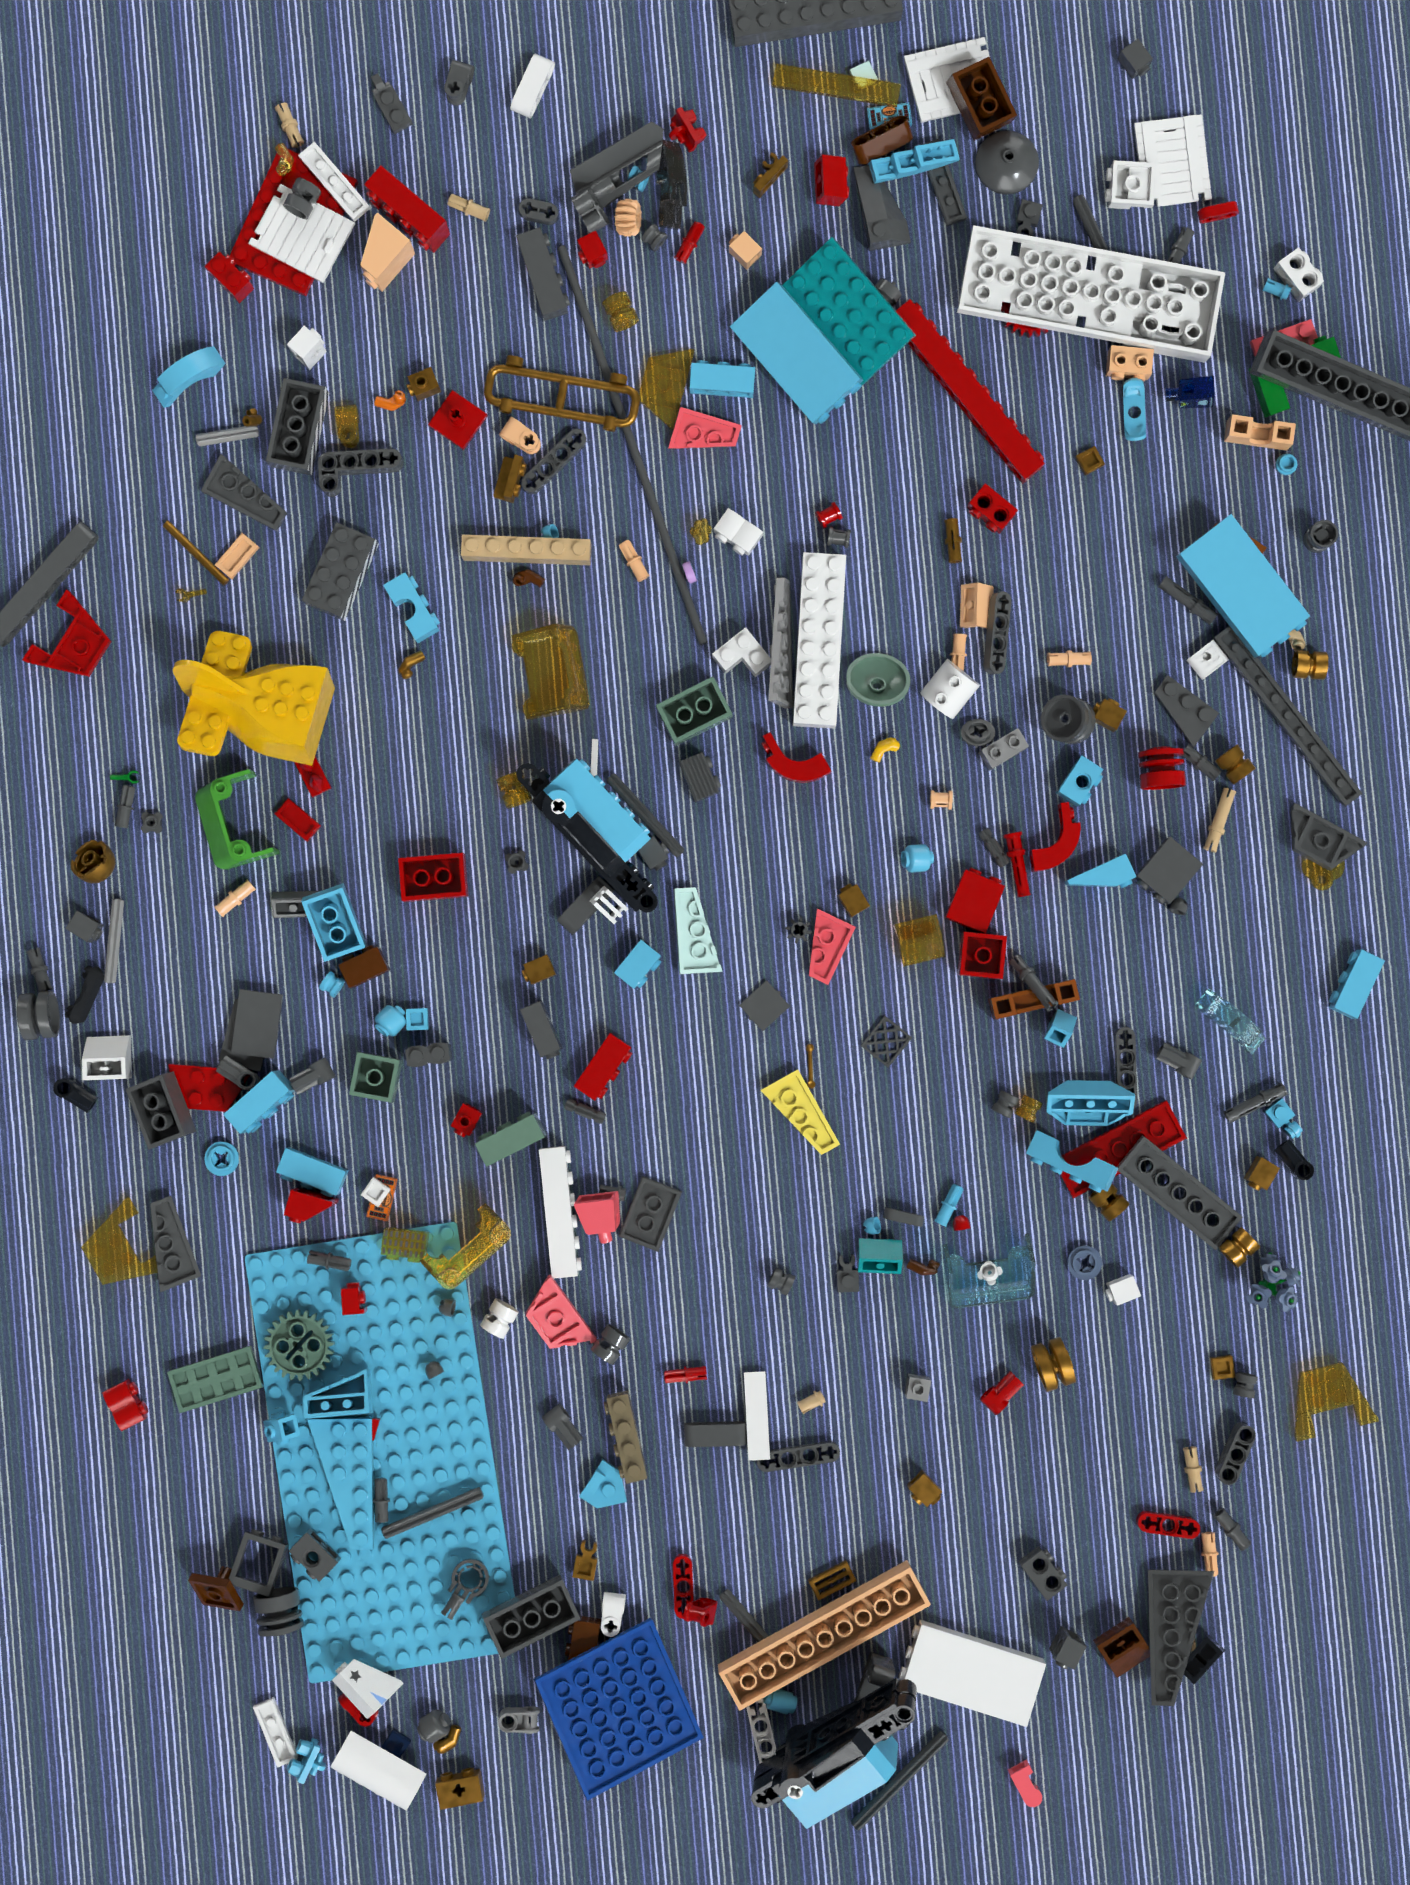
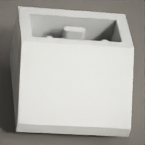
M131 1035L87 1037L82 1056V1080L132 1078Z

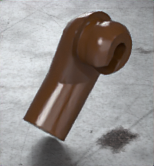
M530 569L517 572L512 581L516 586L533 583L541 588L545 578Z
M910 1259L907 1269L920 1275H935L940 1264L931 1259L927 1266Z

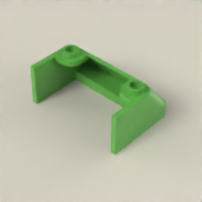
M250 769L217 778L200 788L195 795L213 861L218 868L223 870L280 854L279 850L273 847L252 853L251 847L246 841H231L220 801L231 796L233 791L232 784L257 777L256 772Z

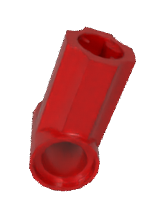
M1009 1371L995 1386L990 1387L981 1396L980 1401L994 1415H998L1024 1384Z

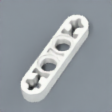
M764 1698L757 1701L762 1703L759 1705L760 1715L756 1716L754 1706L750 1707L749 1705L746 1707L759 1763L776 1755V1744ZM757 1721H765L767 1728L764 1731L756 1730L755 1723ZM763 1742H770L772 1745V1749L767 1753L760 1750V1745Z

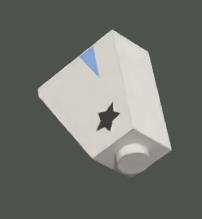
M355 1659L349 1664L346 1662L342 1663L335 1670L337 1675L332 1679L367 1719L403 1685L401 1680Z

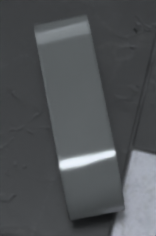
M526 198L519 204V213L524 220L545 225H552L558 221L559 212L552 203ZM531 205L532 210L535 211H530L529 214H526L523 208ZM548 210H552L554 214L550 218H546V214H544L548 213Z
M885 1207L883 1218L919 1227L923 1226L925 1216L888 1207Z

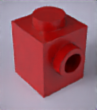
M596 231L577 239L580 250L577 253L582 264L586 263L590 269L592 267L599 268L606 263V260H608L607 251Z
M463 1103L451 1124V1127L455 1128L453 1132L464 1138L466 1135L471 1136L484 1113L467 1103Z

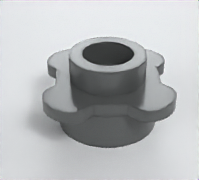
M144 812L141 815L143 819L142 832L160 833L162 831L163 816L161 813L149 814Z
M520 850L514 854L508 853L505 856V860L509 865V873L515 874L516 871H526L529 868L528 863L525 861L526 853Z

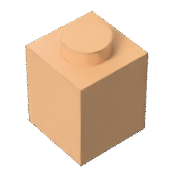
M745 231L740 235L736 234L729 241V253L746 270L762 256V248Z

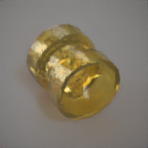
M1023 1095L1021 1099L1022 1104L1016 1109L1014 1114L1034 1123L1037 1118L1036 1113L1041 1109L1043 1103Z

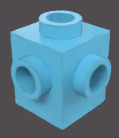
M284 1412L271 1414V1419L263 1421L267 1442H277V1445L289 1443L291 1438L300 1436L296 1414L284 1415Z

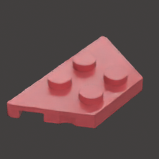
M551 1274L548 1275L526 1311L528 1320L550 1349L559 1348L563 1345L573 1346L579 1342L586 1341L594 1343L597 1337Z

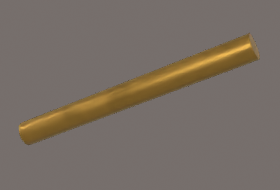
M169 520L163 524V527L223 586L229 582V579Z

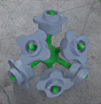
M1271 1252L1268 1254L1263 1253V1257H1258V1259H1260L1264 1280L1259 1281L1258 1284H1252L1251 1293L1247 1296V1301L1250 1304L1255 1303L1259 1305L1260 1308H1266L1269 1297L1273 1295L1276 1297V1303L1281 1306V1310L1288 1312L1296 1306L1298 1301V1294L1295 1293L1294 1288L1291 1286L1297 1284L1298 1287H1301L1298 1281L1302 1279L1301 1272L1297 1267L1292 1268L1290 1263L1287 1264V1269L1282 1270L1281 1260H1276L1277 1255H1272ZM1287 1281L1290 1286L1287 1289L1282 1288L1277 1292L1276 1285Z

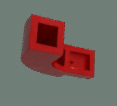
M771 732L763 736L764 742L761 745L766 754L771 753L772 755L766 758L765 761L771 770L780 777L792 782L808 783L831 774L832 771L822 753L806 761H793L782 753Z
M1069 802L1058 804L1060 835L1057 841L1051 847L1029 851L1032 872L1045 871L1061 864L1075 850L1080 837L1081 824L1080 822L1072 823L1074 809L1070 807Z

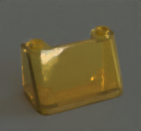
M555 623L511 635L512 650L518 656L524 657L531 696V698L525 700L523 705L526 719L533 720L578 712L589 708V696L579 639L573 626Z
M486 1203L477 1209L480 1214V1221L475 1225L481 1232L449 1261L443 1254L438 1258H433L426 1254L420 1260L423 1266L445 1289L456 1288L510 1239V1228Z

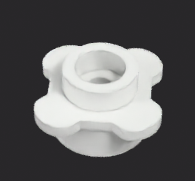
M986 1261L980 1267L977 1277L980 1280L984 1279L987 1281L988 1285H994L997 1277L1002 1275L1003 1270L1001 1267H996L991 1261Z

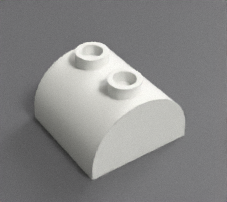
M946 659L920 694L944 715L954 719L979 688L980 684L949 659Z

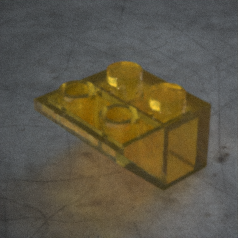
M937 914L893 925L903 967L945 957Z

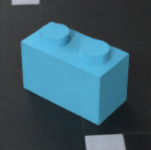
M640 940L614 973L633 989L637 986L641 988L648 980L646 977L647 973L650 970L654 972L661 964L659 960L661 955L644 941Z

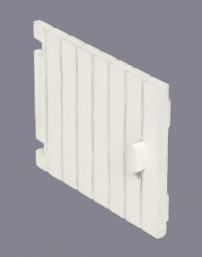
M985 37L903 57L921 123L960 114L946 82L953 73L990 57L988 50L981 51L980 46L986 45Z
M1202 114L1134 123L1138 162L1156 163L1154 200H1156L1157 207L1198 202V194L1204 195V201L1212 200Z
M280 184L277 191L282 193L281 198L273 196L254 231L260 235L259 239L256 240L251 237L248 244L324 283L352 232L355 222L317 202L312 204L313 210L307 220L293 215L283 206L288 194L293 192L290 188Z

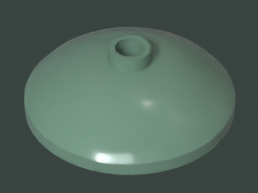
M870 653L858 657L850 664L846 674V684L850 693L859 701L871 706L884 707L898 703L906 696L910 687V674L905 665L898 659L887 654Z

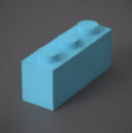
M698 360L696 363H691L690 394L753 398L755 367H751L750 364L746 363L732 366L728 362L709 364L708 361Z
M1362 949L1352 952L1347 961L1349 966L1346 972L1343 971L1339 977L1338 983L1340 985L1337 991L1334 990L1329 998L1331 1003L1329 1008L1351 1019H1358L1385 960Z
M287 1147L284 1150L276 1172L281 1174L280 1178L292 1182L295 1179L301 1182L300 1185L311 1190L315 1187L321 1190V1194L333 1197V1195L337 1196L340 1194L349 1170Z

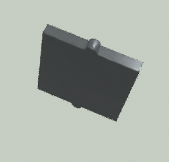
M767 980L739 1005L749 1016V1020H753L762 1031L790 1007L780 995L781 992L776 991Z

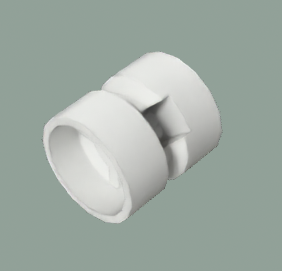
M495 1298L489 1308L491 1313L485 1315L480 1326L489 1333L504 1339L510 1329L508 1324L514 1322L519 1311L510 1304Z

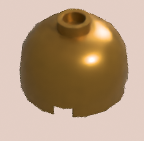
M90 840L84 843L75 852L78 855L75 861L73 859L71 861L72 872L79 879L88 883H100L106 880L113 872L116 864L114 853L101 840L100 842Z

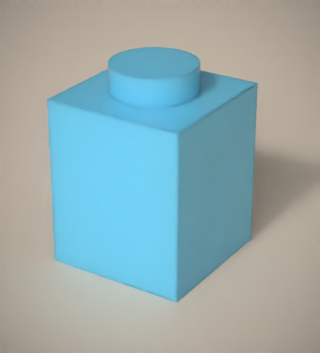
M1057 1009L1048 1024L1044 1039L1064 1048L1073 1033L1077 1017Z

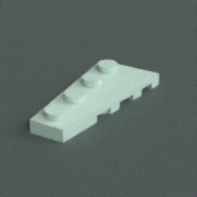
M696 887L673 889L679 974L723 972L716 955L717 952L710 936V930L704 917Z

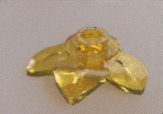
M1302 860L1303 874L1311 879L1314 888L1320 891L1329 889L1333 884V880L1342 876L1345 868V861L1329 871L1310 860ZM1320 876L1325 878L1324 884L1319 883L1318 879Z

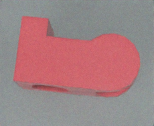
M1027 1759L1008 1769L1026 1805L1029 1807L1040 1805L1042 1794L1039 1787L1032 1783L1029 1777L1033 1771Z

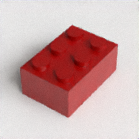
M464 853L398 858L401 900L403 902L469 897Z

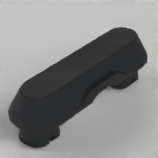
M87 966L84 968L85 972H82V976L85 979L82 985V992L74 1005L68 1006L66 1008L68 1011H65V1017L69 1018L72 1024L83 1023L95 1001L104 980V974L98 966L93 968Z

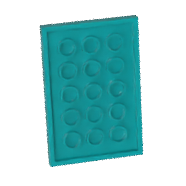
M831 237L782 285L864 380L860 383L862 386L916 336L913 330L834 237Z

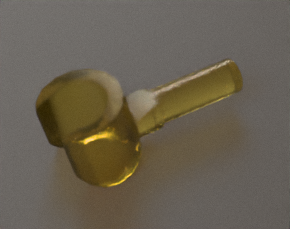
M177 589L175 593H184V597L177 599V601L186 603L191 597L207 594V591L202 589L188 592L183 589Z

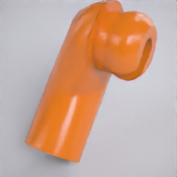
M400 390L395 391V394L389 399L377 396L374 406L394 411L404 405L406 401L405 393Z

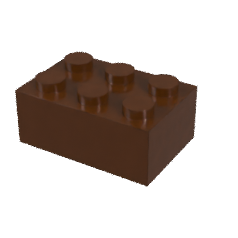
M990 57L953 73L946 82L974 141L1010 124L1017 116Z

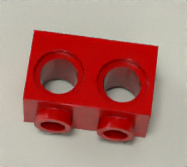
M986 483L967 506L969 513L974 518L982 519L990 531L993 533L998 532L999 534L1018 512V509ZM980 499L986 500L988 507L981 508L977 501ZM1002 513L1005 520L1002 522L997 521L994 518V514Z

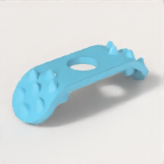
M1130 378L1123 384L1124 432L1126 440L1138 441L1146 438L1145 387L1141 379ZM1131 407H1138L1141 410L1138 418H1131L1128 411Z

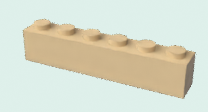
M462 535L461 557L463 561L591 565L592 544L590 539Z

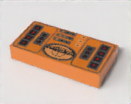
M376 1174L375 1178L391 1190L379 1207L371 1202L369 1203L366 1217L388 1221L398 1179Z

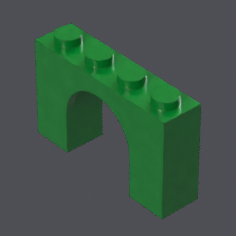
M1326 335L1313 339L1314 344L1311 346L1341 358L1334 337L1327 339ZM1250 374L1264 418L1290 409L1283 387Z

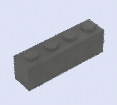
M541 227L516 235L544 321L568 314L567 306H570L567 293L562 294L560 286L564 284L560 273H555L554 266H557L554 254H549L547 246H550L547 233L543 234Z

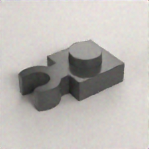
M1022 199L1016 221L1022 225L1018 227L1017 234L1026 231L1028 236L1033 235L1031 226L1037 227L1043 204Z
M851 1254V1261L844 1263L843 1255H839V1263L843 1270H836L837 1292H859L858 1269L852 1270V1266L855 1264V1256Z

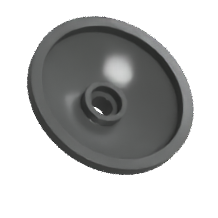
M1000 131L987 137L980 145L975 159V168L980 181L991 191L1004 195L1015 194L1026 189L1033 182L1039 167V157L1034 144L1026 136L1015 131ZM1011 155L1013 159L1007 160L1005 156Z

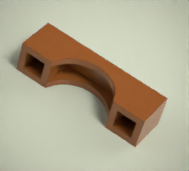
M1075 979L1045 985L1049 993L1058 1001V1005L1080 1000ZM1031 989L988 999L993 1020L1045 1008Z

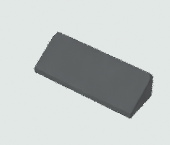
M319 891L273 892L271 897L273 918L307 917L302 905V898Z

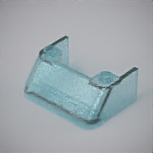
M1029 1233L1025 1234L1024 1246H1014L1007 1253V1258L989 1260L996 1267H1001L1003 1270L1002 1275L997 1277L994 1285H988L987 1281L984 1279L980 1280L977 1277L980 1267L986 1261L965 1264L962 1256L957 1254L949 1256L948 1246L944 1244L943 1265L949 1305L952 1308H965L1031 1298L1035 1294L1036 1261Z

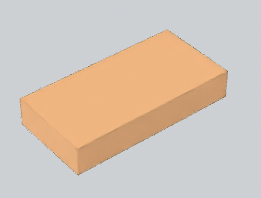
M241 533L216 562L215 566L230 579H233L260 547Z

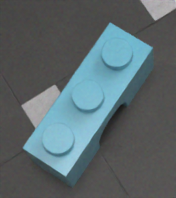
M404 572L383 585L396 607L407 602L415 605L413 617L405 621L417 643L440 631L437 627L440 622L434 612L430 614L426 607L429 606V603L423 594L419 596L416 588L419 586L413 576L408 577Z

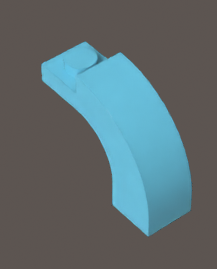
M214 346L197 350L167 368L157 378L159 383L152 391L164 408L170 407L186 388L199 380L214 377L226 363Z

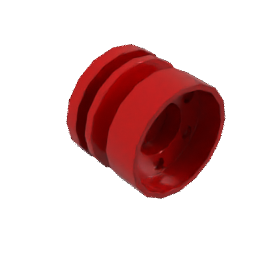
M1163 746L1138 752L1139 759H1148V761L1140 762L1139 767L1149 768V772L1140 775V789L1161 790L1186 786L1185 771L1175 770V766L1182 765L1185 761L1184 759H1174V757L1184 755V749Z

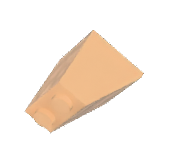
M376 213L360 266L363 270L362 275L366 278L365 282L374 290L378 288L383 292L415 255L410 239L379 213Z

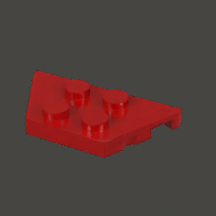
M168 1064L169 1071H174L188 1109L226 1112L233 1106L235 1099L242 1091L238 1085L216 1072L217 1068ZM251 1075L245 1077L244 1084Z

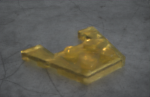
M130 1196L124 1199L119 1207L114 1210L109 1218L81 1247L102 1285L158 1273L156 1255L141 1263L119 1226L121 1223L139 1214Z
M1342 1362L1299 1372L1295 1441L1299 1442L1316 1437L1311 1419L1312 1414L1352 1404L1359 1426L1379 1421Z

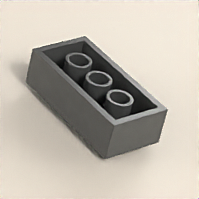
M561 1575L482 1613L483 1621L501 1659L580 1620Z

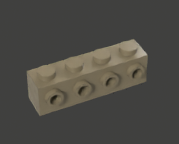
M629 1390L607 1395V1402H604L606 1415L610 1414L612 1423H609V1430L611 1436H615L617 1442L613 1446L615 1455L620 1457L622 1464L618 1466L621 1479L625 1478L626 1484L645 1480L648 1477V1472Z

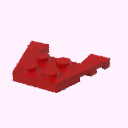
M66 589L56 606L74 616V620L52 655L32 644L22 660L26 663L90 677L112 641L75 596Z

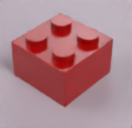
M962 932L957 975L1003 979L1007 936Z

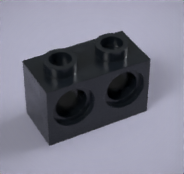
M1208 1635L1190 1654L1184 1675L1195 1684L1226 1650Z

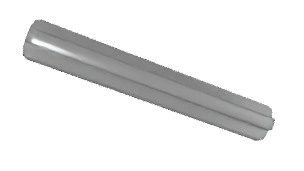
M122 899L112 900L104 974L105 983L116 982L124 900Z

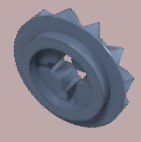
M1082 1245L1074 1248L1069 1254L1067 1265L1074 1277L1080 1280H1090L1099 1274L1102 1268V1258L1093 1247ZM1088 1256L1087 1261L1090 1263V1265H1092V1267L1084 1266L1081 1269V1263L1077 1260V1258L1085 1259V1257Z

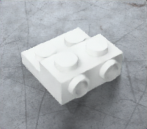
M1114 160L1110 168L1106 170V181H1110L1109 189L1105 191V202H1109L1108 208H1152L1154 206L1156 163Z

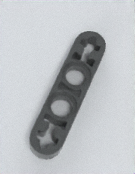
M573 429L523 477L522 487L524 491L531 495L539 492L584 448L587 442L585 433L580 429ZM580 435L581 443L575 442L572 445L574 451L571 452L565 443L568 442V445L573 442V436L578 437ZM559 449H565L568 452L567 457L563 460L556 457V452ZM550 464L553 467L552 472L547 475L543 474L540 470L542 465ZM537 471L539 476L544 480L541 481L540 478H538L535 481V488H527V481H534L537 478L536 474L534 473Z
M1005 591L992 594L989 601L983 665L984 670L990 675L1000 674L1005 669L1011 612V597ZM997 617H999L1002 621V625L1000 628H998L995 624V620ZM995 638L1000 642L998 649H995L993 645Z
M1121 1027L1116 1030L1114 1035L1115 1079L1117 1085L1125 1089L1132 1088V1092L1135 1094V1108L1137 1105L1135 1033L1129 1027ZM1126 1030V1034H1130V1038L1126 1039V1046L1131 1045V1049L1123 1048L1119 1050V1045L1124 1046V1040L1120 1039L1119 1035L1123 1034V1031ZM1128 1052L1131 1055V1061L1128 1064L1121 1063V1053ZM1124 1073H1128L1132 1077V1082L1127 1086H1124L1120 1081Z
M833 1441L770 1450V1459H775L774 1454H778L780 1465L776 1466V1461L769 1463L768 1467H765L764 1463H760L762 1460H757V1465L761 1471L771 1472L830 1463L839 1458L840 1449ZM829 1446L836 1450L833 1453V1457H829L828 1454H821L823 1459H819L818 1447H821V1452L827 1451ZM807 1449H812L815 1452L814 1459L810 1461L805 1460L803 1452ZM786 1452H790L794 1456V1460L790 1464H785L781 1459L782 1455Z

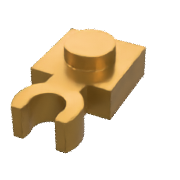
M583 1540L580 1547L583 1555L576 1554L572 1577L594 1581L598 1558L592 1557V1555L597 1550V1542H594L593 1548L589 1550L585 1547L586 1540Z

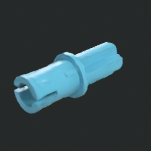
M952 1184L945 1200L941 1201L942 1206L934 1220L935 1222L945 1227L947 1226L953 1211L957 1210L956 1205L964 1191L962 1187Z

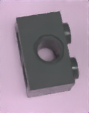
M311 1528L289 1550L293 1561L297 1564L301 1563L307 1569L306 1573L312 1579H317L319 1582L341 1559ZM308 1553H317L319 1559L317 1561L311 1560Z

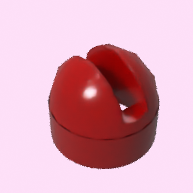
M959 1215L954 1218V1231L971 1228L966 1216Z

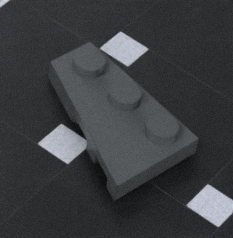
M1168 675L1154 692V695L1166 712L1173 718L1178 729L1185 735L1192 747L1197 744L1219 714Z

